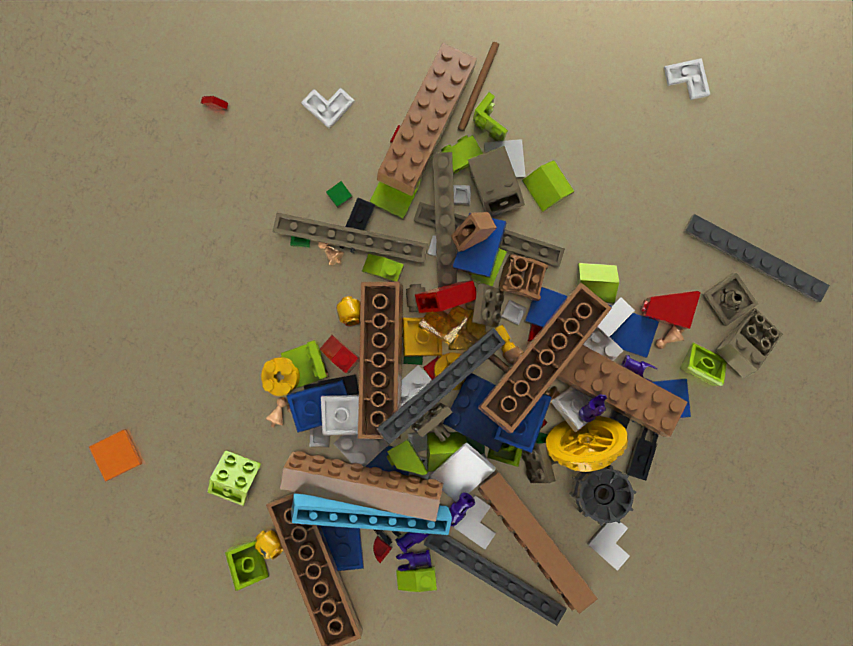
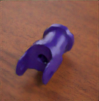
M629 355L625 356L621 366L643 377L646 367L649 366L657 369L655 366L644 361L638 362L633 360Z
M603 394L597 395L587 405L580 408L579 415L582 420L591 422L596 416L603 414L606 411L604 401L607 399V396Z
M466 492L461 493L459 500L449 507L452 516L451 526H456L465 517L466 511L475 505V500L470 494Z
M408 532L400 539H395V541L405 554L410 547L416 543L419 544L430 534Z
M430 550L415 554L414 552L401 553L396 556L398 560L407 559L409 561L408 564L399 566V571L414 570L416 567L421 566L432 567Z

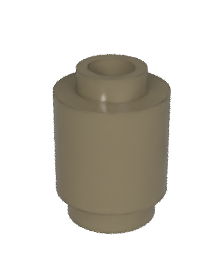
M411 284L410 288L406 289L409 312H419L414 294L425 292V288L421 287V284Z

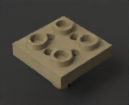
M737 273L732 274L703 294L725 326L758 305Z
M478 283L476 300L466 303L467 310H474L472 322L497 328L501 320L504 291Z
M436 403L428 410L429 413L424 417H420L411 428L421 437L433 430L442 442L446 440L445 437L448 438L451 434L441 422L452 411L448 406Z
M535 443L532 453L522 450L521 456L525 461L526 475L530 483H552L556 481L552 465L558 464V461H553L551 456L548 455L546 443Z

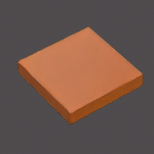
M126 429L89 446L105 481L142 464Z

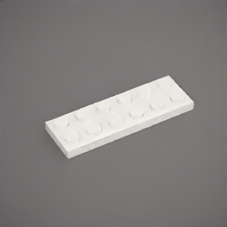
M419 365L402 379L401 406L432 380ZM358 434L342 435L334 443L352 464L359 463L364 467L389 445L384 439H358Z

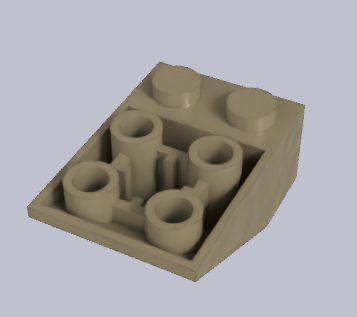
M505 146L468 159L484 211L489 212L491 218L525 205Z
M754 308L726 337L716 352L745 378L760 368L783 334Z

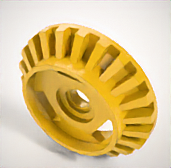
M596 416L593 421L588 422L577 432H574L566 421L561 422L548 433L546 438L548 455L551 456L552 460L558 461L560 465H564L571 470L580 472L596 471L609 466L617 460L618 456H622L624 450L628 447V436L624 426L616 420L603 416Z

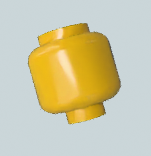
M352 296L342 298L336 307L339 321L346 326L357 325L360 323L361 302Z
M263 530L256 536L255 549L265 559L271 558L273 560L283 552L284 549L275 531L269 530L265 532Z

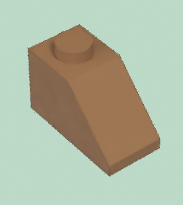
M489 212L471 213L455 230L451 238L458 251L462 252L487 239L497 227Z

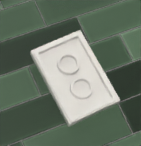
M466 442L429 476V479H435L443 483L442 491L457 502L461 493L466 492L469 494L491 475L496 467Z

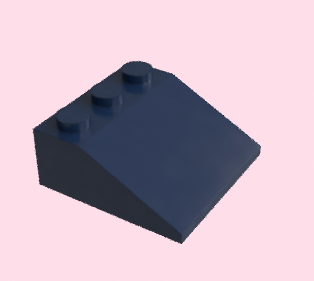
M471 373L464 381L451 407L452 413L445 418L443 424L499 452L503 442L494 439L499 425L478 409L479 405L496 385Z

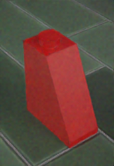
M471 280L414 295L419 313L444 311L476 300L477 294L474 282Z
M692 291L649 297L642 303V316L671 326L675 325L684 330L690 329L701 292Z
M333 335L320 348L326 357L345 373H350L360 359L359 356Z

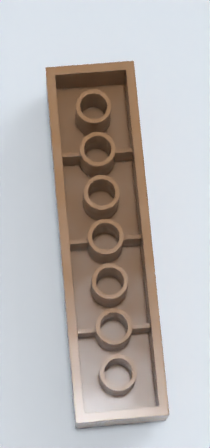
M442 43L378 170V181L410 196L413 195L474 71L477 58Z
M361 282L358 439H384L376 428L401 407L403 285L400 282Z
M582 283L578 284L483 400L478 409L507 433H513L612 307Z
M584 345L581 346L556 378L591 398H595L600 394L606 395L607 399L604 401V405L662 437H671L688 403Z
M296 451L291 453L283 467L280 489L436 522L443 483L435 479L426 480L416 475L407 476L397 471L388 472L378 467L369 468L359 463L350 464L340 459L331 460L320 455L312 456Z
M495 469L491 475L479 484V493L486 501L488 499L491 500V508L498 517L500 515L504 517L502 521L510 532L513 530L516 532L514 535L515 539L522 548L525 546L528 548L526 552L535 564L537 562L540 563L538 565L540 571L547 580L551 577L550 583L559 595L563 593L562 598L572 611L576 609L580 614L598 598L501 474Z
M293 492L270 501L266 504L321 646H343L361 639V627L321 525L292 523L291 508L293 495L302 493Z

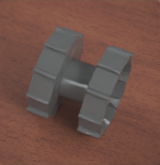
M609 465L600 470L579 472L576 476H572L574 482L572 492L569 494L574 498L578 506L577 510L579 512L583 511V516H589L603 526V523L617 522L620 524V520L629 511H633L631 507L636 491L633 490L631 483L627 479L629 475L622 474L621 471L614 470L613 466ZM601 488L606 489V495L603 498L598 497V491Z

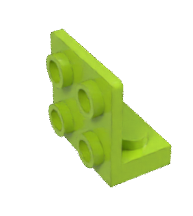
M488 92L475 109L473 121H475L474 124L479 129L487 130L489 136L495 141H504L508 130L490 117L495 106L493 103L495 96Z
M421 179L412 196L379 182L370 202L403 219L420 187Z
M316 340L281 353V357L290 359L299 370L300 380L296 388L329 377Z
M225 451L209 480L207 493L244 506L249 488L261 464Z

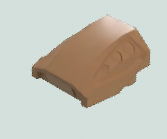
M514 254L509 255L503 266L499 281L500 291H508L531 300L539 301L544 275L549 265L532 258Z

